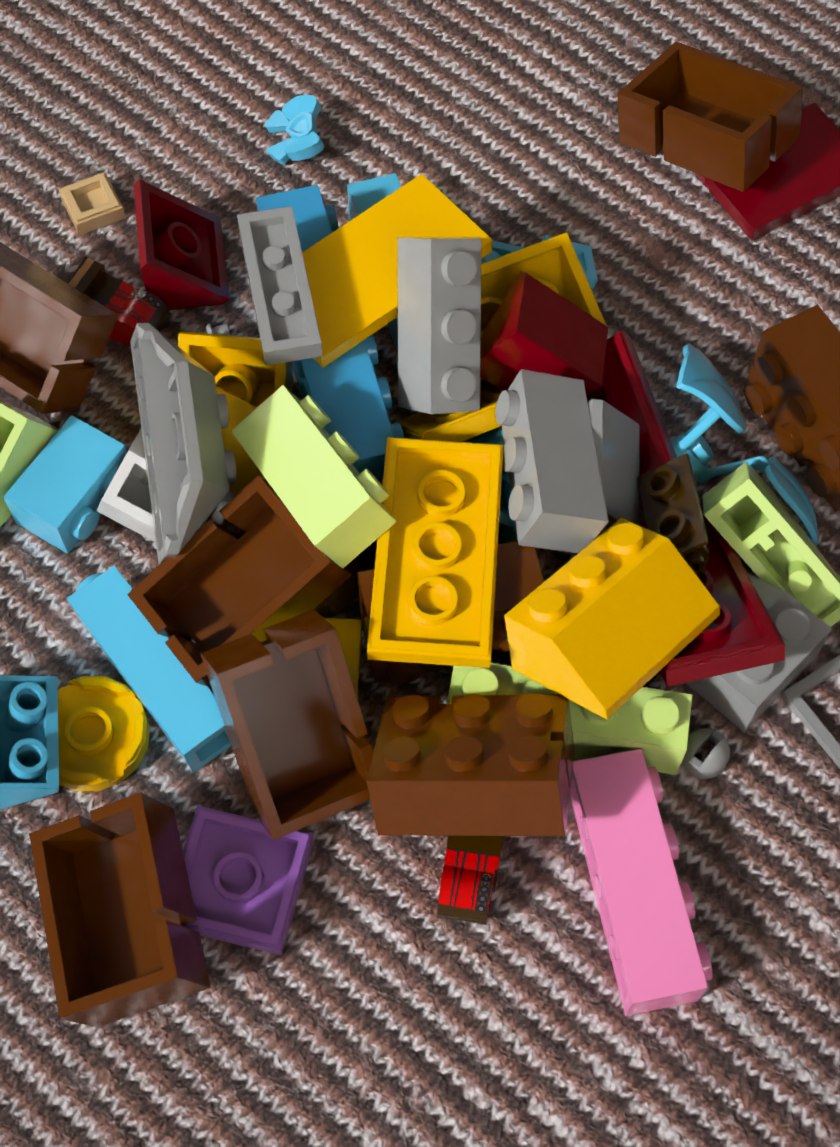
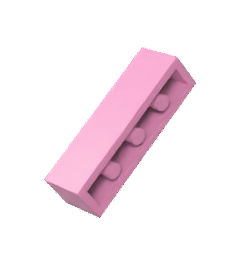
M642 748L573 761L569 795L625 1016L699 1001L708 989L706 981L712 980V965L705 944L703 942L696 943L689 921L695 918L694 899L688 883H679L673 862V860L679 858L678 842L673 826L670 823H662L657 803L662 802L663 791L657 769L655 767L647 768Z

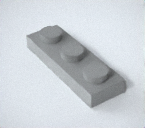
M292 206L237 214L265 365L321 357L322 343Z

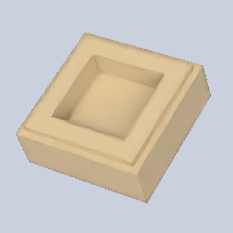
M105 172L59 188L61 200L79 236L126 219L123 206Z

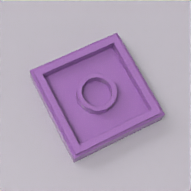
M197 805L183 849L197 920L186 924V928L199 932L200 936L282 956L315 840L314 833L296 830L273 840L260 820Z

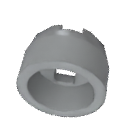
M699 728L688 735L687 751L682 760L683 767L696 778L711 779L723 772L730 758L728 740L720 732L712 728ZM707 741L711 742L715 747L702 763L695 755Z

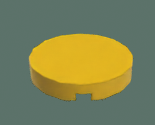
M81 676L68 681L70 685L64 686L58 691L59 785L73 791L98 792L120 784L139 767L148 750L150 725L142 703L125 684L106 676Z

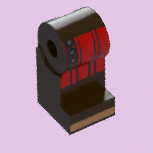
M88 257L84 258L66 282L118 314L109 338L130 347V341L137 323H150L160 332L171 315L169 308L156 295L141 288L134 289L132 285L107 274L103 264Z
M448 836L437 916L483 925L487 924L492 892H495L504 836Z

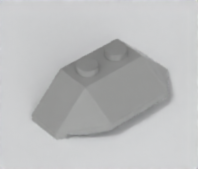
M137 323L130 342L158 563L160 565L165 559L177 556L226 496L230 490L229 485H233L236 482V464L233 451L224 450L222 429L228 427V404L225 394H217L215 376L150 323Z

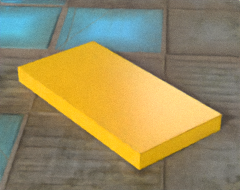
M423 174L415 177L302 252L322 343V356L313 359L322 368L398 317L397 237L481 238V259L492 252L493 240Z
M387 437L383 487L390 496L382 503L397 522L377 539L367 660L490 668L504 445Z

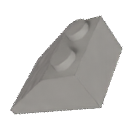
M750 574L748 576L785 644V661L686 683L744 733L818 656L832 630L830 626L788 592Z

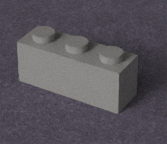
M397 237L398 407L427 414L480 410L481 238Z
M521 369L509 389L502 391L495 411L496 422L502 425L504 439L502 466L509 475L511 495L508 509L510 518L515 520L518 545L579 553L598 536L609 522L584 380Z

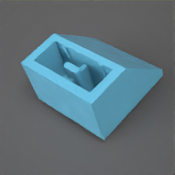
M0 675L1 810L52 795L59 791L57 676Z

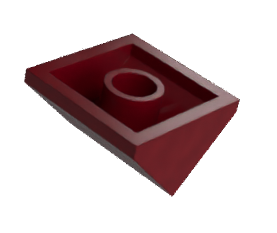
M139 179L133 187L140 270L145 290L161 299L169 308V311L223 305L230 298L221 218Z
M520 271L480 337V377L502 391H507L519 371L524 369L584 380L586 396L602 386L608 327L526 272Z

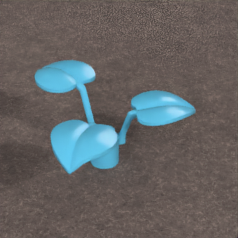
M688 343L683 347L684 359L681 364L676 387L699 397L709 405V409L687 432H683L671 441L677 457L685 453L689 455L694 478L696 477L702 485L712 478L731 474L747 461L753 469H758L767 476L780 496L804 523L811 541L815 546L818 545L817 521L812 503L799 481L775 456L769 459L765 456H757L713 468L708 467V462L714 459V454L702 434L720 417L738 434L744 432L747 426L738 399L731 386L716 370L710 360L698 348Z

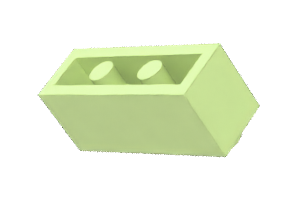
M282 385L231 432L314 546L343 569L397 522L382 503L390 495L368 469H364L361 473L356 470L353 463L360 456L338 431H335L331 436L328 434L324 427L331 422V419L315 400L307 395L300 401Z

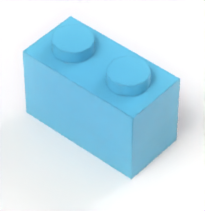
M71 415L4 495L5 502L15 523L69 554L79 540L88 538L96 528L99 515L101 514L97 512V508L127 454L125 445Z

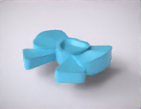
M300 95L294 97L283 106L282 111L276 110L265 123L269 133L286 131L291 137L266 149L269 156L281 165L286 164L289 159L292 161L309 159L320 153L325 147L323 141L317 135V123L315 120L321 110V104L315 96Z

